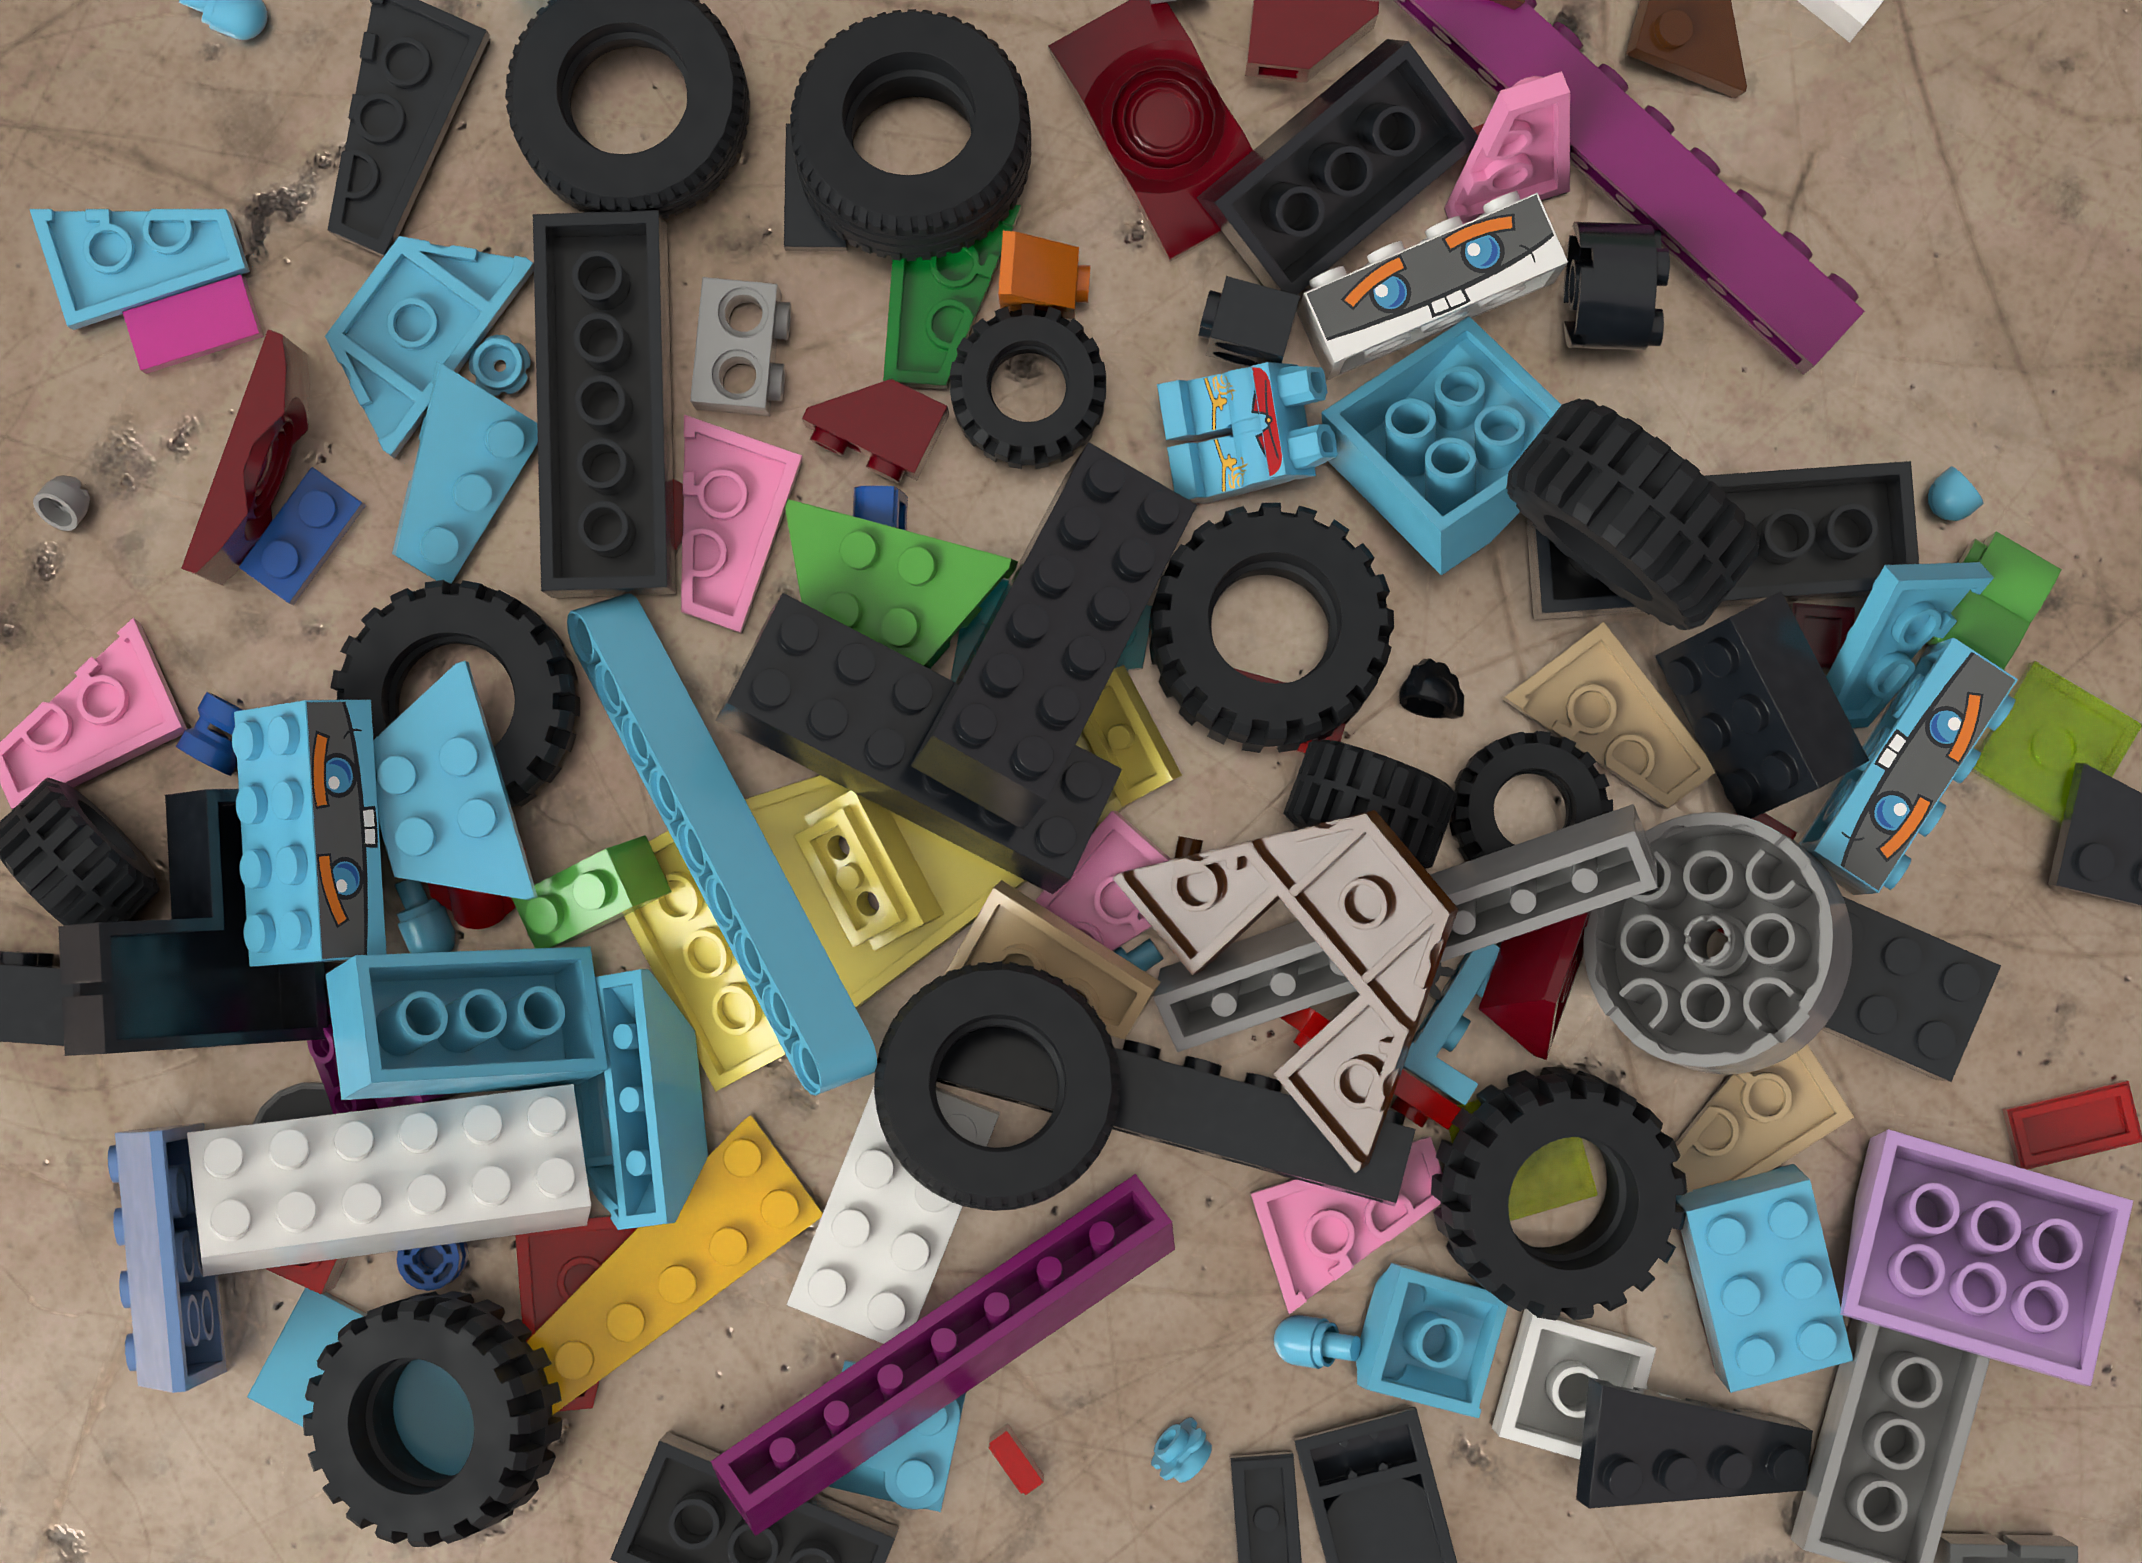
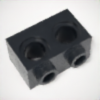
M1226 276L1222 293L1213 290L1209 291L1198 336L1209 339L1206 356L1245 367L1265 362L1282 363L1300 296Z

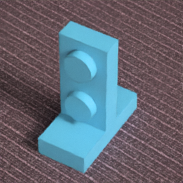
M1495 944L1466 953L1455 969V975L1450 977L1441 991L1442 998L1434 1002L1415 1032L1403 1066L1409 1072L1463 1105H1466L1477 1088L1478 1083L1436 1056L1442 1047L1452 1052L1467 1030L1471 1020L1464 1017L1463 1013L1475 994L1481 998L1483 997L1500 950Z

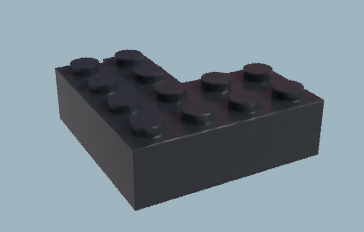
M204 789L165 795L171 919L98 922L58 926L61 985L73 984V997L62 998L65 1056L327 1039L323 1028L328 1027L324 962L249 966V949L244 941V925L247 920L245 885L240 876V861L243 856L241 821L236 812V798L239 789Z

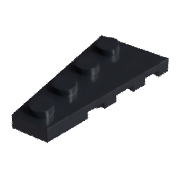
M370 0L372 6L367 32H364L360 51L361 66L356 93L352 94L348 116L350 120L345 151H342L327 229L332 235L381 257L385 256L400 235L490 37L486 29L420 0Z
M2076 763L2048 885L2142 906V793L2086 763Z
M1589 1377L1576 1500L1591 1509L1806 1491L1813 1430L1796 1421L1735 1408L1733 1410L1713 1407L1703 1401L1689 1398L1680 1400L1662 1396L1656 1391L1633 1387V1389L1615 1386L1605 1380Z

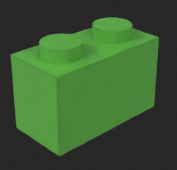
M646 835L606 848L535 884L537 898L531 900L512 898L534 948H555L579 939L672 891Z

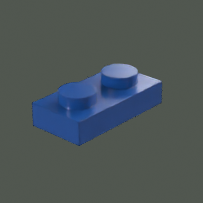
M311 467L240 564L239 568L287 603L294 606L366 505L321 472Z

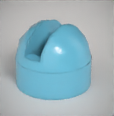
M1953 466L1937 477L1929 488L1928 503L1932 512L1941 519L1959 521L1970 516L1984 504L1982 497L1975 487Z

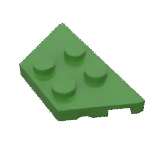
M787 499L785 506L801 602L930 669L950 647V641L954 634L971 623L982 610L980 607L981 603L1003 578L1009 579L1017 568L1018 561L798 501Z

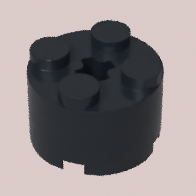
M1574 222L1572 226L1576 236L1569 235L1566 252L1568 263L1565 266L1563 303H1569L1570 310H1576V322L1564 321L1565 339L1568 348L1646 350L1648 346H1661L1664 331V314L1662 309H1655L1657 286H1667L1670 255L1668 248H1661L1660 229H1653L1651 224Z

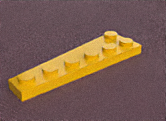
M752 1114L744 1119L707 1157L676 1222L637 1228L527 1341L533 1351L543 1347L552 1363L543 1369L548 1384L558 1382L562 1401L552 1405V1415L822 1217V1210Z

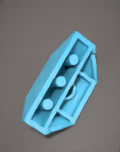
M649 969L595 977L608 1070L574 1086L588 1186L598 1201L611 1213L610 1219L618 1230L675 1223L708 1157L695 1030Z

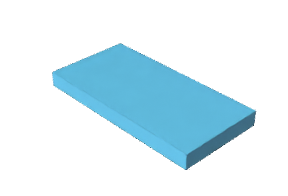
M305 1288L247 1398L303 1427V1415L313 1412L314 1402L307 1401L305 1398L309 1378L321 1375L324 1372L317 1367L319 1356L326 1345L339 1342L338 1331L350 1321L364 1317L367 1314L327 1292L319 1294ZM415 1359L406 1366L395 1389L393 1410L396 1428L403 1444L417 1461L433 1471L452 1476L459 1473L465 1465L473 1444L474 1420L470 1403L461 1386L448 1372L431 1362Z

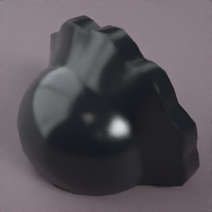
M1430 658L1423 659L1419 664L1413 665L1410 675L1403 682L1399 690L1401 706L1411 713L1427 718L1454 719L1462 717L1464 714V694L1460 689L1457 676L1450 672L1448 666L1442 662H1435Z

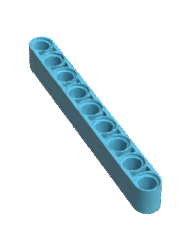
M626 593L570 611L567 617V629L572 647L799 1081L811 1095L816 1096L874 1073L877 1067V1054L871 1036L643 607L634 595Z

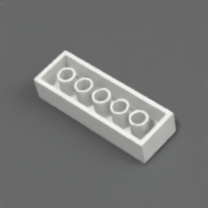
M574 1084L187 1133L203 1277L587 1226L591 1209Z

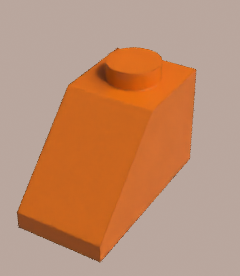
M1003 231L998 291L1000 309L1008 306L1010 312L1021 310V304H1035L1036 310L1047 311L1049 306L1060 310L1063 318L1075 319L1076 302L1088 303L1091 266L1079 265V247L1016 231Z

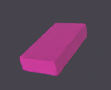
M241 274L122 312L140 371L145 374L264 337L247 280Z

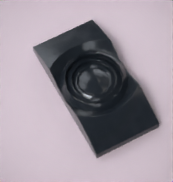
M1416 1407L1294 1439L1326 1563H1457Z

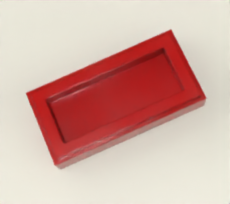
M2127 1080L2002 1109L2016 1167L2026 1170L2142 1142V1133L2130 1084Z

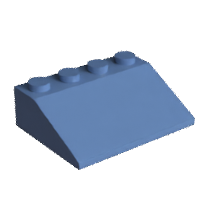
M204 1123L115 1133L116 1145H110L108 1149L109 1174L112 1182L119 1183L122 1207L116 1208L114 1211V1234L117 1244L119 1246L125 1245L127 1270L120 1273V1298L124 1308H131L133 1333L127 1334L125 1340L127 1366L130 1371H137L138 1386L172 1393L188 1391L227 1372L218 1275L203 1277L187 1137L188 1132L204 1131Z

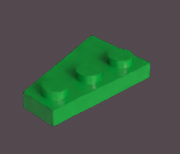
M1015 205L1013 210H1009V216L1004 221H999V226L993 232L989 231L987 237L980 241L976 239L974 245L969 248H961V252L954 254L948 252L945 257L938 258L935 256L931 257V260H922V257L916 258V261H907V258H902L900 261L892 259L883 381L893 379L910 387L947 388L950 381L951 364L955 362L958 354L957 347L963 337L968 338L1000 262L1003 231H1013L1021 212V205Z

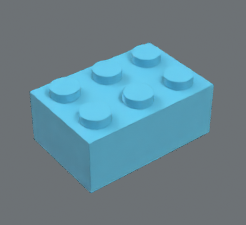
M1795 1164L1782 1166L1769 1172L1734 1181L1729 1180L1694 1189L1692 1192L1676 1196V1204L1682 1207L1686 1213L1681 1234L1715 1373L1730 1393L1853 1361L1843 1315H1840L1841 1307L1811 1181Z

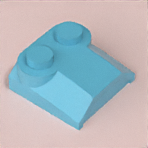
M1391 1263L1374 1287L1360 1336L1361 1351L1356 1360L1357 1385L1377 1393L1479 1418L1482 1410L1479 1408L1508 1305L1504 1304L1483 1287L1421 1271L1412 1266Z
M845 1360L842 1372L856 1362ZM966 1393L828 1487L896 1502L898 1505L908 1509L917 1510L924 1508L941 1512Z

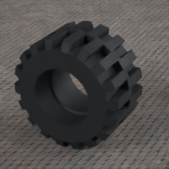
M1021 304V310L1010 312L1007 306L996 310L995 317L987 322L984 318L972 326L973 333L968 339L963 337L958 345V354L955 362H952L950 369V395L953 410L958 424L961 425L965 432V437L973 446L977 445L983 450L984 456L995 462L997 459L1008 462V466L1012 468L1022 469V465H1035V469L1049 467V462L1057 459L1063 462L1072 457L1075 449L1080 445L1084 447L1092 438V432L1096 425L1100 424L1104 413L1106 399L1105 364L1101 360L1099 347L1093 337L1089 339L1084 333V326L1074 318L1069 321L1062 317L1060 310L1049 306L1047 311L1035 309V304ZM1027 353L1045 356L1056 363L1061 369L1066 383L1065 396L1060 407L1050 416L1033 422L1017 421L1004 415L996 406L991 393L992 378L998 367L1013 356Z
M1523 731L1510 734L1479 750L1469 759V763L1459 772L1454 782L1456 783L1454 791L1457 793L1458 798L1452 812V822L1449 825L1452 836L1455 835L1460 847L1457 849L1464 860L1468 859L1471 861L1514 846L1513 843L1503 836L1496 824L1494 803L1501 787L1518 775H1540L1550 780L1558 788L1566 808L1563 828L1612 812L1613 799L1608 800L1605 788L1610 785L1605 773L1599 774L1593 765L1597 761L1588 751L1583 753L1575 747L1576 742L1566 737L1557 738L1551 736V732L1536 731L1534 733H1524Z
M1333 740L1310 741L1283 814L1296 827L1302 828L1376 810L1426 869L1433 867L1458 795L1441 779L1398 760L1350 744Z
M52 778L45 779L0 821L1 861L20 885L64 926L128 921L160 891L152 867L137 847L97 806L66 783Z

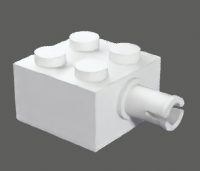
M1524 1309L1492 1429L1499 1437L1580 1459L1589 1377L1605 1380L1615 1386L1633 1389V1387L1647 1389V1380L1656 1347L1641 1339L1560 1316L1556 1321L1537 1318L1529 1310ZM1659 1393V1394L1662 1395V1396L1675 1398V1397H1673V1396H1669V1395H1666V1394Z

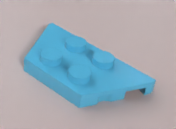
M401 236L397 238L325 335L338 363L341 364L350 381L351 389L373 426L383 451L395 459L421 424L423 418L426 417L433 388L432 379L436 362L442 363L456 373L461 370L470 358L473 350L479 346L533 273V262L526 257L514 256L512 258L479 252L473 248L455 245L447 247L431 244L425 240Z
M466 661L456 663L373 740L378 822L394 877L531 900L538 896L470 665Z

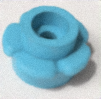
M493 335L486 338L478 348L473 350L469 359V370L477 378L475 380L476 385L491 395L498 396L501 392H506L507 394L516 393L527 382L526 369L530 367L531 361L528 351L522 344L512 343L511 339L505 335ZM499 360L506 363L505 370L501 372L496 371L494 368L495 363Z

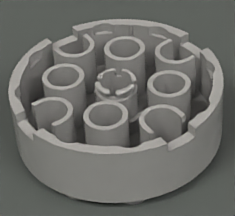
M1720 812L1693 813L1662 822L1645 831L1656 858L1658 888L1592 910L1588 925L1584 928L1583 941L1586 971L1592 991L1605 1015L1609 1016L1631 1042L1640 1049L1657 1058L1705 1073L1727 1075L1757 1071L1781 1062L1802 1049L1821 1031L1835 1012L1843 996L1852 962L1853 944L1849 913L1844 898L1828 870L1814 855L1796 841L1757 820L1741 815ZM1723 928L1725 936L1728 937V942H1725L1720 953L1709 959L1707 956L1708 940L1716 930Z

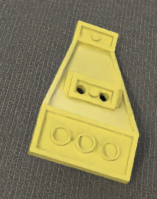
M1122 665L1114 668L1076 743L1077 746L1122 769L1094 831L1111 811L1119 813L1134 801L1182 776L1125 666ZM822 775L745 799L856 1009L974 922L992 889L1001 880L1015 889H1018L1027 882ZM666 831L649 841L672 892L624 917L657 981L695 1030L698 1060L716 1092L786 1054L669 831ZM840 836L846 839L850 847L848 855L840 849ZM869 892L873 893L879 902L878 911L873 909L868 902Z

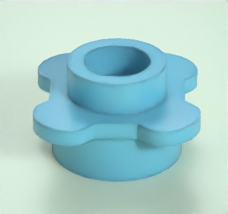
M1187 1418L1180 1425L1175 1424L1169 1427L1160 1436L1155 1445V1454L1151 1465L1157 1470L1161 1468L1160 1477L1166 1481L1172 1478L1180 1483L1190 1480L1203 1468L1211 1454L1212 1445L1205 1439L1206 1432L1201 1428L1196 1429L1197 1422L1193 1418Z

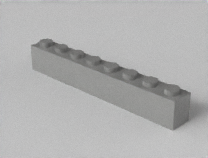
M1634 804L1430 874L1459 909L1440 962L1658 888L1656 858ZM1295 921L1232 943L1202 972L1193 976L1182 962L1160 968L1158 980L1161 983L1155 991L1153 998L1176 1051L1180 1052L1357 990L1299 921Z

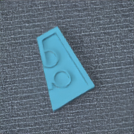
M29 209L67 327L72 330L121 315L123 311L250 272L232 215L227 209H151L150 211H111L110 209L54 211L52 209Z
M436 362L432 379L431 397L426 417L423 418L418 439L420 444L412 478L408 482L392 554L436 581L445 580L448 583H452L538 443V430L535 421L442 363Z
M1980 562L1884 565L1826 676L1852 728L1868 727L1916 671L1915 664L1911 660L1922 646L1933 636L1943 639L1956 624L1957 620L1951 612L1970 590L1980 595L1994 579Z

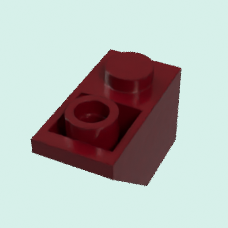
M1253 0L1245 76L1297 82L1309 81L1374 29L1380 2L1369 0Z
M889 379L807 407L802 420L807 428L813 430L810 440L815 444L840 456L844 455L847 447L869 457L866 468L884 478L899 483L903 474L916 481L918 480L949 417V410L947 405L893 379Z

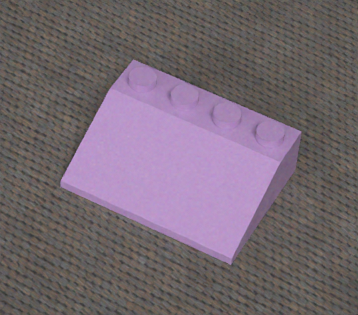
M1888 1129L1870 1138L1855 1198L1840 1315L2083 1386H2091L2133 1200Z

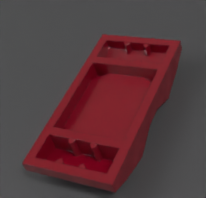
M1128 0L1048 45V50L1169 262L1222 233V230L1196 197L1251 153L1253 149L1242 128L1222 100L1193 42L1167 2L1150 4L1149 0Z
M267 330L181 569L219 585H223L240 569V564L272 522L271 504L284 478L292 446L308 431L310 380L307 355L283 334Z

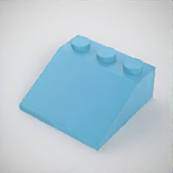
M1468 316L1321 413L1322 424L1330 425L1331 430L1335 434L1338 452L1337 457L1328 462L1440 575H1443L1489 544L1520 512L1516 507V502L1511 500L1507 493L1508 472L1561 404Z

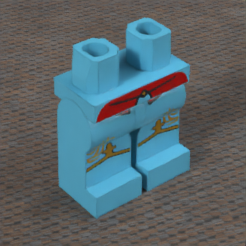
M1265 362L1193 380H1176L1157 384L1166 440L1201 441L1230 433L1233 434L1199 443L1188 442L1167 447L1174 492L1193 503L1208 504L1283 484L1294 479L1316 476V466L1330 461L1338 455L1335 434L1331 430L1330 425L1318 424L1308 427L1304 405L1323 401L1328 393L1325 373L1321 367Z

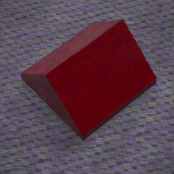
M1591 911L1502 941L1478 1009L1535 1057L1544 1060L1548 1058L1584 955V928L1588 925Z

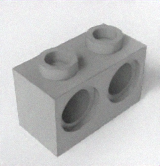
M702 277L690 402L696 410L770 417L771 400L782 401L785 383V364L775 363L777 339L788 340L791 302H781L782 293L778 284ZM742 303H754L762 309V319L758 326L747 332L733 329L729 325V317L732 310ZM736 364H747L756 370V380L751 389L741 394H734L724 389L723 379L727 370Z

